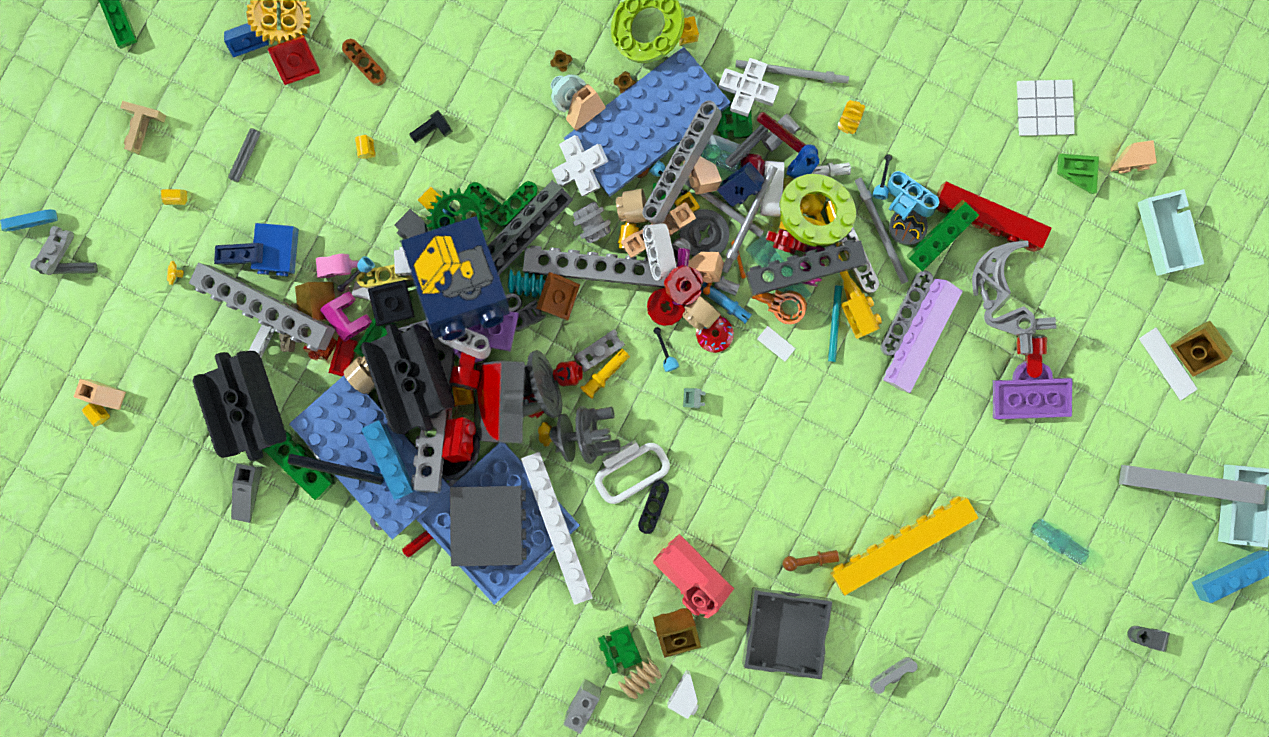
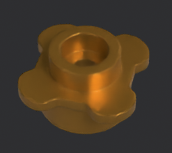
M557 50L550 61V65L559 68L561 72H566L568 64L572 62V56L567 55L562 50Z
M624 71L618 78L616 77L613 80L614 85L618 86L621 94L636 83L627 71Z

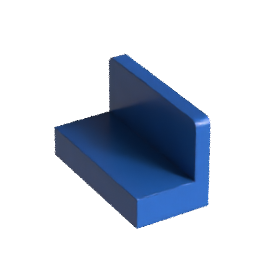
M248 23L224 32V42L233 58L269 45L268 39L263 42L262 35L256 37V31H251V25H248Z

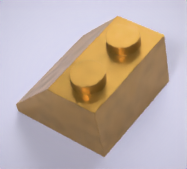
M1210 320L1192 329L1171 344V348L1193 377L1227 361L1233 352Z
M681 608L674 612L653 617L664 658L701 648L693 615L688 608Z

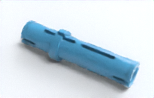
M704 282L702 287L700 288L702 293L704 287H706L708 284L706 282ZM713 286L710 287V293L706 296L726 309L729 315L733 314L746 324L752 313H749L739 306L737 301H732Z

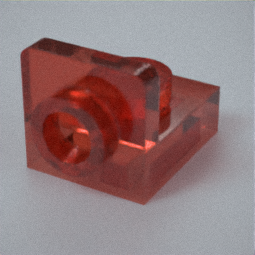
M332 337L326 350L318 349V351H313L306 346L303 347V350L308 353L307 356L315 361H318V359L327 361L337 344V340Z

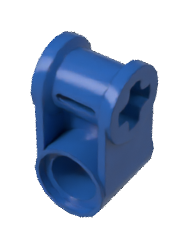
M811 144L805 145L790 163L786 174L794 179L802 175L812 174L819 164L817 147Z

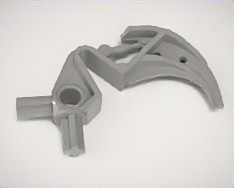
M1018 241L994 247L986 252L975 266L972 285L974 296L979 295L978 286L981 288V295L984 301L983 307L986 310L984 319L987 325L1019 336L1021 354L1029 355L1033 354L1032 335L1036 333V330L1056 329V318L1035 319L1033 313L1025 306L1000 317L993 318L1010 299L1011 291L1004 276V266L1007 258L1013 251L1029 247L1028 241ZM985 282L997 291L996 300H990L987 290L984 288ZM1027 321L1031 325L1028 329H1022L1019 327L1020 323Z

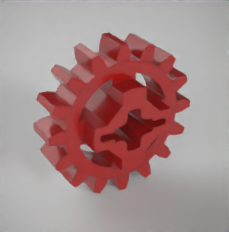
M779 229L778 234L768 231L766 240L774 242L773 248L795 254L796 250L805 253L808 246L794 238L789 232Z

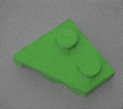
M1059 154L1057 174L1088 193L1095 194L1097 193L1099 156Z

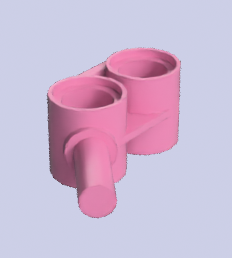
M349 254L316 258L317 277L331 278L335 277V275H349L352 268H358L359 260H351Z

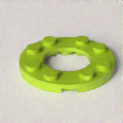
M678 0L621 1L614 12L611 22L613 43L623 56L633 62L652 63L668 55L679 42L684 29V12ZM644 9H659L665 18V26L662 29L661 35L657 36L652 42H637L632 35L631 28L634 18Z
M806 174L795 178L787 185L779 201L780 218L786 230L794 238L810 246H830L839 243L848 235L855 223L856 208L850 193L841 183L825 175ZM817 193L828 197L835 206L836 217L834 221L824 226L808 222L800 210V202L807 194Z

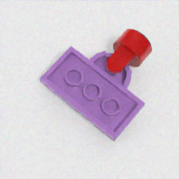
M510 312L509 315L504 316V321L501 324L492 328H482L481 324L467 329L487 337L490 350L494 348L511 352L519 314ZM461 338L459 342H464L468 338ZM479 345L477 349H483L485 345ZM453 348L460 361L458 367L452 366L449 383H451V386L458 388L478 389L481 372L473 369L475 363L484 359L473 357Z
M1032 335L1033 354L1025 355L1026 360L1017 366L1013 372L1012 380H993L994 419L1072 417V378H1053L1049 366L1042 363V354H1047V337L1045 335ZM1017 337V354H1021L1020 337Z

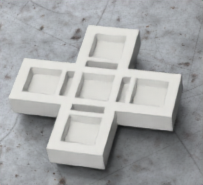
M749 58L744 74L725 68L718 88L735 94L730 111L748 117L754 100L773 106L779 86L762 81L767 68L766 63Z
M577 135L560 143L559 145L567 162L552 169L557 184L564 187L575 181L581 196H587L598 190L600 185L593 170L608 162L601 144H597L584 151Z

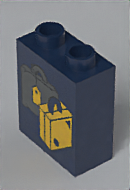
M477 216L400 240L434 339L442 337L444 341H453L464 336L466 328L481 324L482 328H492L501 324L504 321V316L510 314L505 292Z

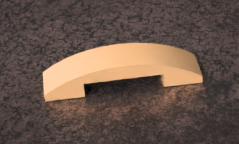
M685 202L670 211L663 223L668 227L669 235L671 236L695 220L696 217ZM643 229L621 241L630 258L646 251Z

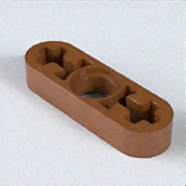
M345 40L342 44V50L345 55L373 85L380 86L384 84L386 74L356 40ZM349 45L354 46L358 53L357 56L352 51H349ZM362 58L369 59V64L366 67L359 65V61ZM371 69L379 74L381 77L379 80L374 79L373 74L370 72Z

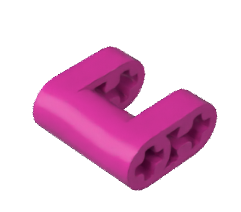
M347 292L330 301L320 310L343 341L364 331L372 322L367 314L351 322L342 311L356 301L351 292Z

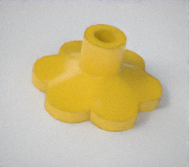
M171 261L167 269L169 285H173L176 277L183 278L184 271L177 270L175 262Z
M543 422L538 428L539 441L544 446H549L550 442H552L549 437L552 427L547 422Z

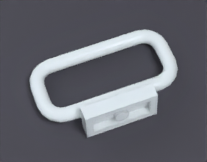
M633 440L621 447L620 452H612L602 458L606 467L597 473L595 485L606 502L617 504L663 478L670 469V462L658 444L647 443L639 447L637 442ZM650 450L656 452L662 462V469L617 496L609 495L602 483L605 476Z

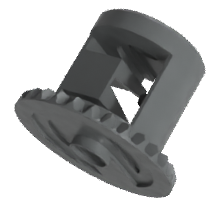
M535 350L529 354L527 365L524 366L523 397L534 394L537 401L529 403L528 399L523 400V417L544 411L547 416L557 418L562 413L560 388L558 382L553 378V369L542 352Z

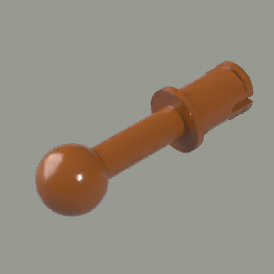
M837 550L828 552L817 551V555L796 559L793 556H787L782 564L787 571H794L798 566L819 563L821 567L822 564L839 562V555Z

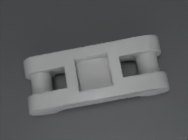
M53 226L37 258L31 261V269L36 271L42 270L44 274L52 275L72 242L74 233L68 230L63 231L60 227Z
M615 329L574 356L576 361L581 363L584 372L625 346L623 340L620 341L618 338V333ZM609 340L614 344L611 348L606 344ZM589 353L593 357V360L590 362L585 357Z
M910 657L903 658L871 679L870 687L877 694L883 693L885 686L898 682L906 672H915L917 670V663Z

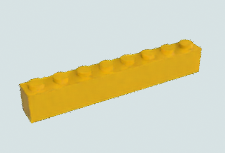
M960 496L952 498L949 501L950 504L945 507L941 505L935 508L933 514L929 516L923 515L919 517L914 525L902 527L899 530L900 533L895 536L893 534L888 535L881 544H873L862 555L858 553L852 556L850 562L836 565L833 568L834 571L830 572L840 592L844 596L977 520L979 517L968 498Z

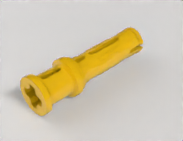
M621 348L597 374H593L592 378L584 386H581L580 389L590 399H593V395L601 387H605V382L630 356Z

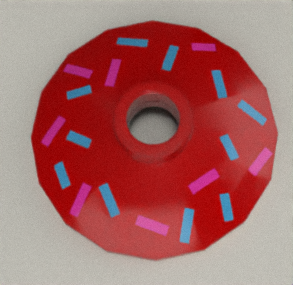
M719 316L709 329L704 327L702 331L696 330V338L699 345L708 352L718 353L724 351L733 341L734 331L732 325L722 316ZM713 330L719 332L717 337L712 336Z

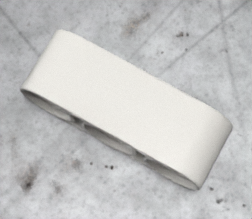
M765 161L764 178L771 165L778 169L761 203L760 215L780 217L779 201L783 192L784 162Z
M664 223L646 225L643 229V237L651 274L655 280H664L677 267L669 230Z
M467 328L465 329V335L461 337L468 338L464 342H459L461 338L453 341H444L442 337L438 338L441 343L479 359L487 358L491 352L487 337ZM479 345H485L483 349H477Z

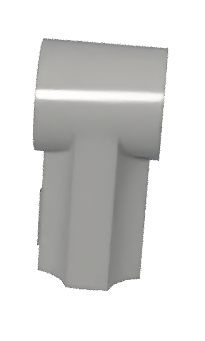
M788 113L778 121L779 124L793 135L800 129V126ZM771 131L761 139L764 146L771 152L783 142Z

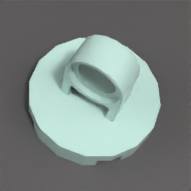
M577 75L555 77L551 82V89L553 90L551 98L554 106L562 112L569 110L573 95L586 85L585 81Z

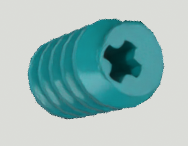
M510 270L508 278L510 294H514L517 290L519 296L522 295L523 291L526 297L531 292L533 298H536L538 294L541 296L545 284L542 274L539 279H536L535 273L529 278L528 272H525L524 276L521 277L520 271L514 276L513 270Z

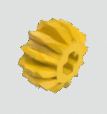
M849 100L839 121L838 129L847 134L856 133L865 111V105Z

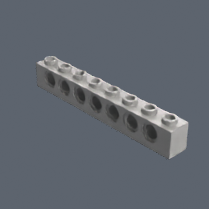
M530 246V249L525 248L524 273L528 272V274L535 273L547 276L548 272L565 278L666 288L664 280H655L652 277L648 258H644L643 261L637 260L635 256L632 258L625 256L624 259L618 258L616 254H606L605 257L599 256L597 252H587L586 255L580 254L578 250H568L567 253L561 252L559 248H549V251L542 250L540 246ZM543 256L549 258V263L545 266L539 264V260ZM562 258L568 260V265L564 268L558 266V261ZM581 260L588 263L587 267L583 270L577 268V263ZM599 262L607 265L606 269L602 272L596 270V265ZM618 264H622L626 270L624 273L619 274L615 271V267ZM641 266L645 272L643 275L638 276L634 273V268Z
M198 262L189 281V284L195 286L194 290L202 294H206V292L211 294V299L218 302L224 301L227 303L226 306L233 310H242L244 316L252 319L253 317L258 318V323L267 327L271 325L275 327L274 331L285 335L287 333L291 335V340L298 343L304 342L307 344L306 347L313 351H318V349L326 350L334 334V328L210 265ZM262 304L263 308H262V310H261V312H260L259 308H260V305ZM278 312L279 317H278V319L276 320V319H275V315H276V313ZM294 320L295 326L292 328L291 323ZM311 329V335L308 337L307 332Z
M431 335L437 354H445L441 365L449 383L452 366L455 363L454 350L452 347L441 343L438 338L434 339L433 335ZM450 408L440 411L436 418H430L433 429L437 431L434 437H427L428 431L421 429L420 436L416 438V447L419 449L418 455L414 457L416 475H412L411 485L417 492L440 493L444 464L442 451L446 421L449 418ZM428 448H434V454L431 457L425 456V451ZM426 467H431L432 474L424 477L423 470Z

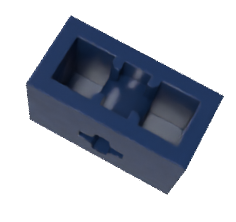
M749 162L724 179L717 191L733 207L737 203L742 204L745 202L749 195H756L762 189L761 185L765 178Z

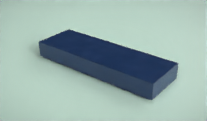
M262 243L215 245L214 264L216 265L262 263L263 261Z

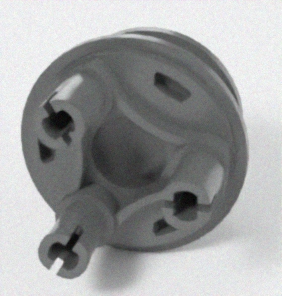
M579 406L576 412V432L573 430L568 415L560 414L557 426H553L549 433L550 439L556 445L555 452H561L566 462H572L575 458V441H578L581 455L587 464H592L597 456H603V453L620 452L619 439L609 441L611 440L610 429H597V422L599 420L614 418L612 406L600 409H588L585 406Z

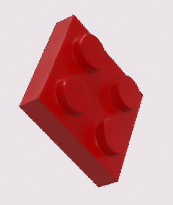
M304 35L268 48V52L284 85L320 73V68Z

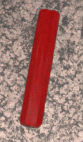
M424 531L402 548V552L406 557H410L434 538L427 531Z

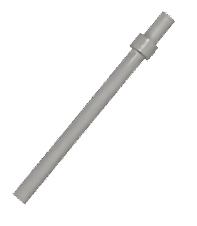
M736 60L735 67L745 69L748 61ZM767 64L765 71L825 80V83L839 82L848 84L849 76L834 74L831 71L824 73Z
M772 165L761 185L762 189L757 193L731 249H728L726 253L727 258L722 270L725 273H728L733 261L737 259L739 255L738 250L778 168Z
M688 177V179L685 182V185L694 190V188H692L690 185V178ZM710 192L699 194L739 222L742 227L745 220L744 216ZM751 223L749 230L761 237L764 231Z
M862 177L855 180V183L859 189L861 201L865 203L901 284H904L909 280L871 199L873 198L870 190H867Z

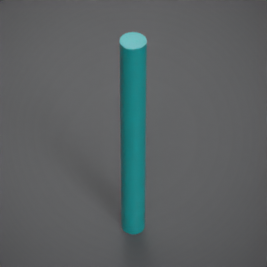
M835 285L829 362H836L842 286Z

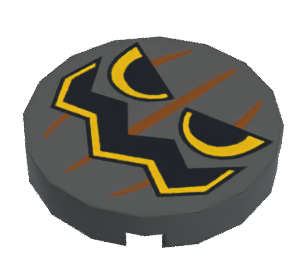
M914 210L905 220H902V216L895 212L889 222V231L892 238L902 245H912L921 241L928 229L926 217L921 216Z

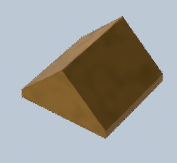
M307 282L295 286L298 310L320 322L328 321L320 310L324 305L335 299L334 282Z

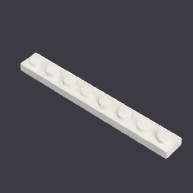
M537 452L521 458L574 605L592 599L593 596L541 453Z

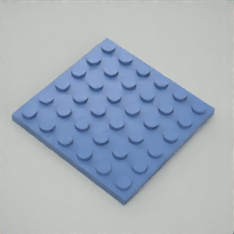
M498 443L466 475L461 477L452 486L522 485V489L526 490V501H522L523 509H526V521H523V529L526 528V540H523V548L527 549V559L523 560V564L459 566L494 605L554 550L523 462L505 443ZM449 489L416 520L451 557ZM558 501L567 528L571 534L580 524Z

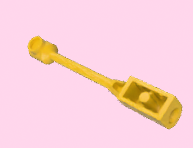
M819 193L807 194L800 202L801 213L814 216L815 220L825 223L821 215V211L824 208L823 203H826L825 195L822 196ZM848 271L840 272L848 300L842 303L841 307L856 339L880 329L879 324L882 323L879 314H873L871 307L874 306L872 298L870 296L865 297V294L861 292L853 279L850 278Z

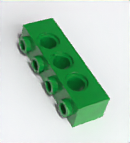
M961 200L906 256L923 272L979 214L965 201Z
M286 431L287 439L285 442L272 445L263 450L315 501L320 500L335 485L334 477L330 473L304 467L299 469L295 465L288 464L290 454L309 456L305 453L306 449L301 444H296L292 440V435ZM285 445L289 447L288 455H285L282 451ZM311 472H315L317 475L315 482L310 480Z

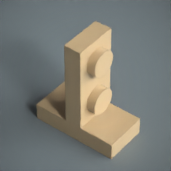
M122 101L120 108L134 114V117L130 120L129 133L124 140V149L139 155L149 120L152 119L164 123L166 115L158 110Z

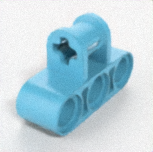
M901 171L894 172L891 175L887 187L889 193L896 197L888 210L895 211L902 216V220H905L913 210L923 217H930L934 214L939 205V199L935 194ZM909 192L914 193L916 196L910 195ZM925 203L930 204L932 207H927Z

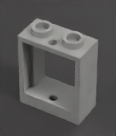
M584 679L566 712L563 725L581 734L600 699L601 688Z

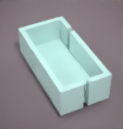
M1185 189L1137 202L1157 276L1204 264L1190 210L1177 214V210L1189 206Z
M1224 464L1223 479L1269 486V469ZM1266 490L1264 505L1221 499L1218 541L1230 544L1268 547L1269 490Z

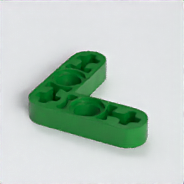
M531 181L524 182L503 204L478 182H472L467 187L469 196L473 193L471 190L473 187L475 189L480 188L478 191L484 197L479 205L484 204L489 199L494 201L495 204L492 209L483 208L482 210L489 212L487 215L502 227L507 226L538 195V188ZM526 187H534L532 189L534 193L532 195L528 193L525 196L527 201L524 202L523 198L518 194L521 193L523 196L526 193ZM475 194L474 199L479 198V196ZM519 199L521 201L520 208L513 209L511 207L512 200ZM498 209L502 215L506 213L507 221L504 222L502 220L499 222L500 217L494 212Z

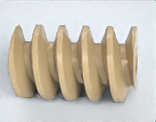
M648 658V664L642 661V669L636 666L637 674L630 671L631 679L624 676L625 684L620 681L618 682L628 697L637 699V692L643 694V687L649 689V682L655 684V677L658 679L662 678L658 667L650 658Z

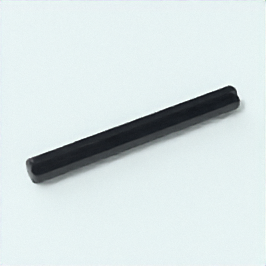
M290 454L287 463L290 465L379 485L384 482V477L381 473L296 454Z

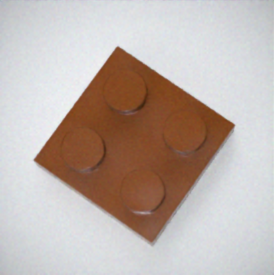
M548 272L536 309L561 319L569 320L580 284L555 273Z

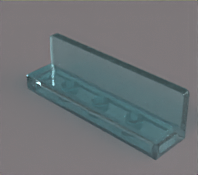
M763 235L746 249L757 265H761V268L769 266L768 263L779 260L780 263L785 262ZM782 268V274L785 277L792 275L790 268ZM768 272L765 273L766 276H767L771 281H773V276H772V274H771V273H768ZM803 283L778 289L781 292L796 291L805 299L811 295ZM787 300L793 309L799 302V300L797 302Z

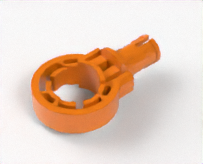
M776 290L773 294L767 292L752 297V299L768 304V311L774 313L775 317L784 324L798 323L804 317L807 310L805 298L796 291L781 292ZM786 300L794 302L799 300L797 304L798 312L793 314L792 319H790L791 315L783 311L782 303Z

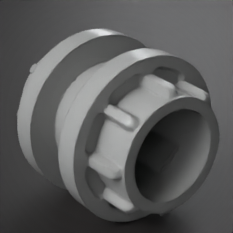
M596 202L588 204L573 214L575 219L573 224L574 226L581 225L584 232L580 234L581 239L585 238L587 243H592L611 232L609 227L611 222L609 219L603 220L600 213L604 209L602 206L599 207Z

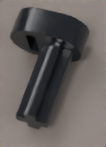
M439 110L430 115L431 119L409 133L415 143L437 128L445 137L453 132Z

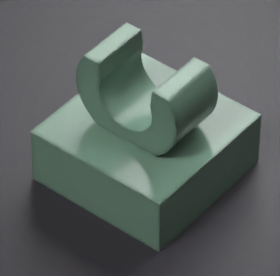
M684 388L683 407L700 408V406H704L705 403L700 402L701 395H706V393L697 388Z

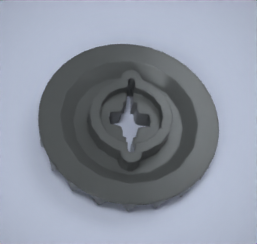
M708 209L693 212L696 219L680 229V238L686 239L691 246L690 254L696 256L700 252L721 253L729 241V228L725 219L717 212ZM708 225H710L708 229V235L710 237H705L701 241V243H699V241L701 240V234L699 232H704L705 229H707Z

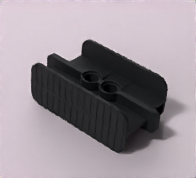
M389 324L385 327L388 335L371 343L364 342L361 345L387 423L391 431L396 434H407L409 430L418 426L423 431H430L433 429L430 419L431 415L446 408L455 407L454 397L439 360V355L435 349V344L430 332L421 325L414 324L410 330L400 334L396 325ZM407 364V365H408V370H407V372L405 373L404 367H405V365ZM412 382H414L415 386L414 389L411 391L410 386Z
M240 351L233 357L228 352L218 353L215 355L218 368L205 374H197L192 380L215 453L221 458L236 456L245 451L250 461L263 458L262 449L283 443L287 439L286 430L284 429L263 361L256 351Z

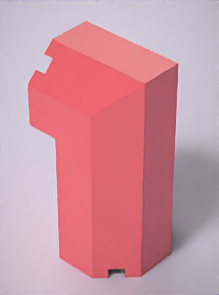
M681 534L672 539L668 546L663 548L653 560V563L681 590V595L684 594L682 602L694 615L699 616L701 613L705 614V618H710L718 612L734 590V587Z

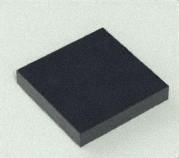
M406 280L368 289L376 326L379 327L415 318Z

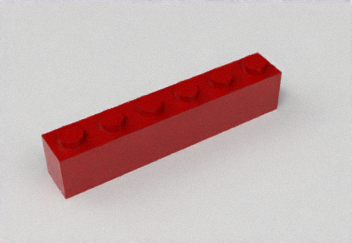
M947 181L940 186L937 193L939 199L937 211L947 214L963 200L979 214L972 222V226L979 229L985 228L994 236L999 237L1001 235L1007 238V241L1010 243L1028 241L1029 247L1024 248L1031 252L1044 248L1052 229L1048 225Z

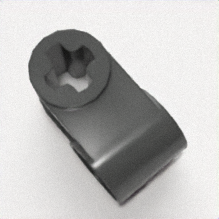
M537 300L515 312L519 314L518 318L523 320L522 325L516 327V332L523 331L546 318L545 314L536 309Z
M1141 626L1129 628L1127 636L1131 642L1158 651L1166 652L1169 632Z

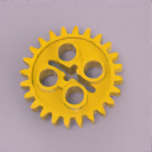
M250 0V4L247 5L246 15L248 25H251V31H256V37L262 35L263 42L270 39L271 45L274 41L280 44L282 41L286 42L303 36V34H307V28H310L311 15L310 9L306 7V1ZM278 2L281 4V30H277Z

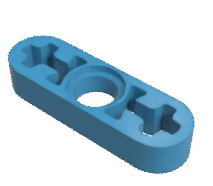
M49 209L0 220L2 231L9 232L56 222L58 218L56 210Z

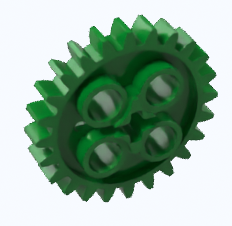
M449 188L448 195L445 191H442V198L437 195L435 196L438 200L437 203L430 202L434 208L427 209V211L432 213L431 216H426V219L431 220L427 227H433V230L441 228L439 220L442 217L449 218V225L455 222L452 217L443 212V209L456 216L461 214L462 220H466V214L469 211H474L481 229L488 230L484 223L489 222V220L484 218V216L489 214V212L482 210L486 204L479 205L481 198L474 199V192L469 196L468 189L461 193L460 188H457L456 193H454L452 188ZM453 200H457L460 204L457 211H452L449 208V204Z

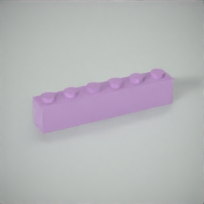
M934 280L930 285L928 294L921 303L917 315L913 318L899 350L895 353L890 367L886 370L883 381L898 390L911 393L963 292L961 289L947 280Z

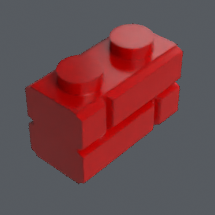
M463 417L446 421L442 458L453 463L470 461L471 453L473 452V435L476 432L474 422Z

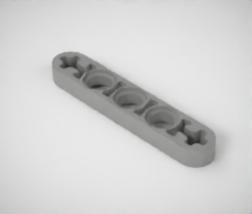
M921 271L914 277L881 342L880 350L884 355L891 356L899 350L913 318L917 315L921 303L925 299L930 285L933 283V275L929 271ZM927 276L926 280L928 282L923 283L922 289L914 287L915 285H920L922 280L919 277ZM913 291H917L920 294V299L917 302L912 301L910 298V294ZM904 308H909L912 312L909 319L902 316ZM895 325H900L903 328V333L900 336L895 335L893 332ZM892 338L899 339L898 342L894 341L892 344L894 350L887 352L885 344H890Z

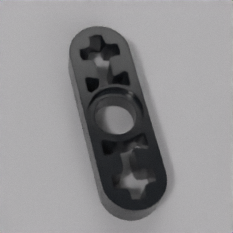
M663 480L653 483L639 519L638 528L644 534H650L654 531L667 498L669 486ZM660 484H664L663 488L666 489L659 496V498H663L662 502L657 498H651L652 494L656 496L657 489H655V486H660ZM655 501L659 504L657 512L649 511L648 505L650 502ZM645 512L651 516H656L655 520L651 517L650 524L652 528H647V530H644V526L641 525L648 518V516H644Z

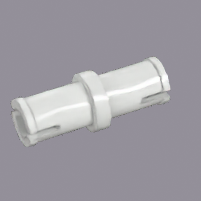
M849 162L843 164L828 163L824 166H817L812 174H821L834 178V176L850 175L851 167H848L850 166Z

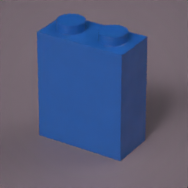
M255 223L253 243L263 244L262 263L251 264V269L257 271V274L269 275V272H275L276 276L288 277V274H295L299 229L287 225Z

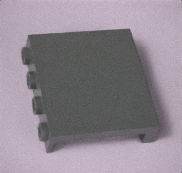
M522 485L450 487L451 566L523 564V560L527 559V549L523 548V540H526V528L523 529V521H526V509H523L522 501H526V490L522 489Z

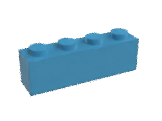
M378 420L361 428L394 501L414 492V487L411 485L412 480L384 420Z
M1258 550L1193 581L1192 585L1199 599L1213 603L1269 576V551Z

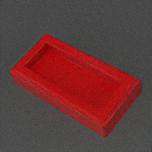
M340 336L338 337L328 373L341 377L344 376V370L354 360L356 353L354 349L358 341L351 339L343 341Z

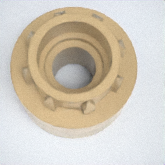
M643 189L625 191L622 196L616 198L617 213L620 221H627L628 224L648 221L642 213L647 203Z
M701 295L693 303L684 306L686 309L683 313L684 319L698 331H702L704 327L709 329L721 315Z
M358 357L344 370V375L357 391L368 394L375 388V384L373 383L365 357Z

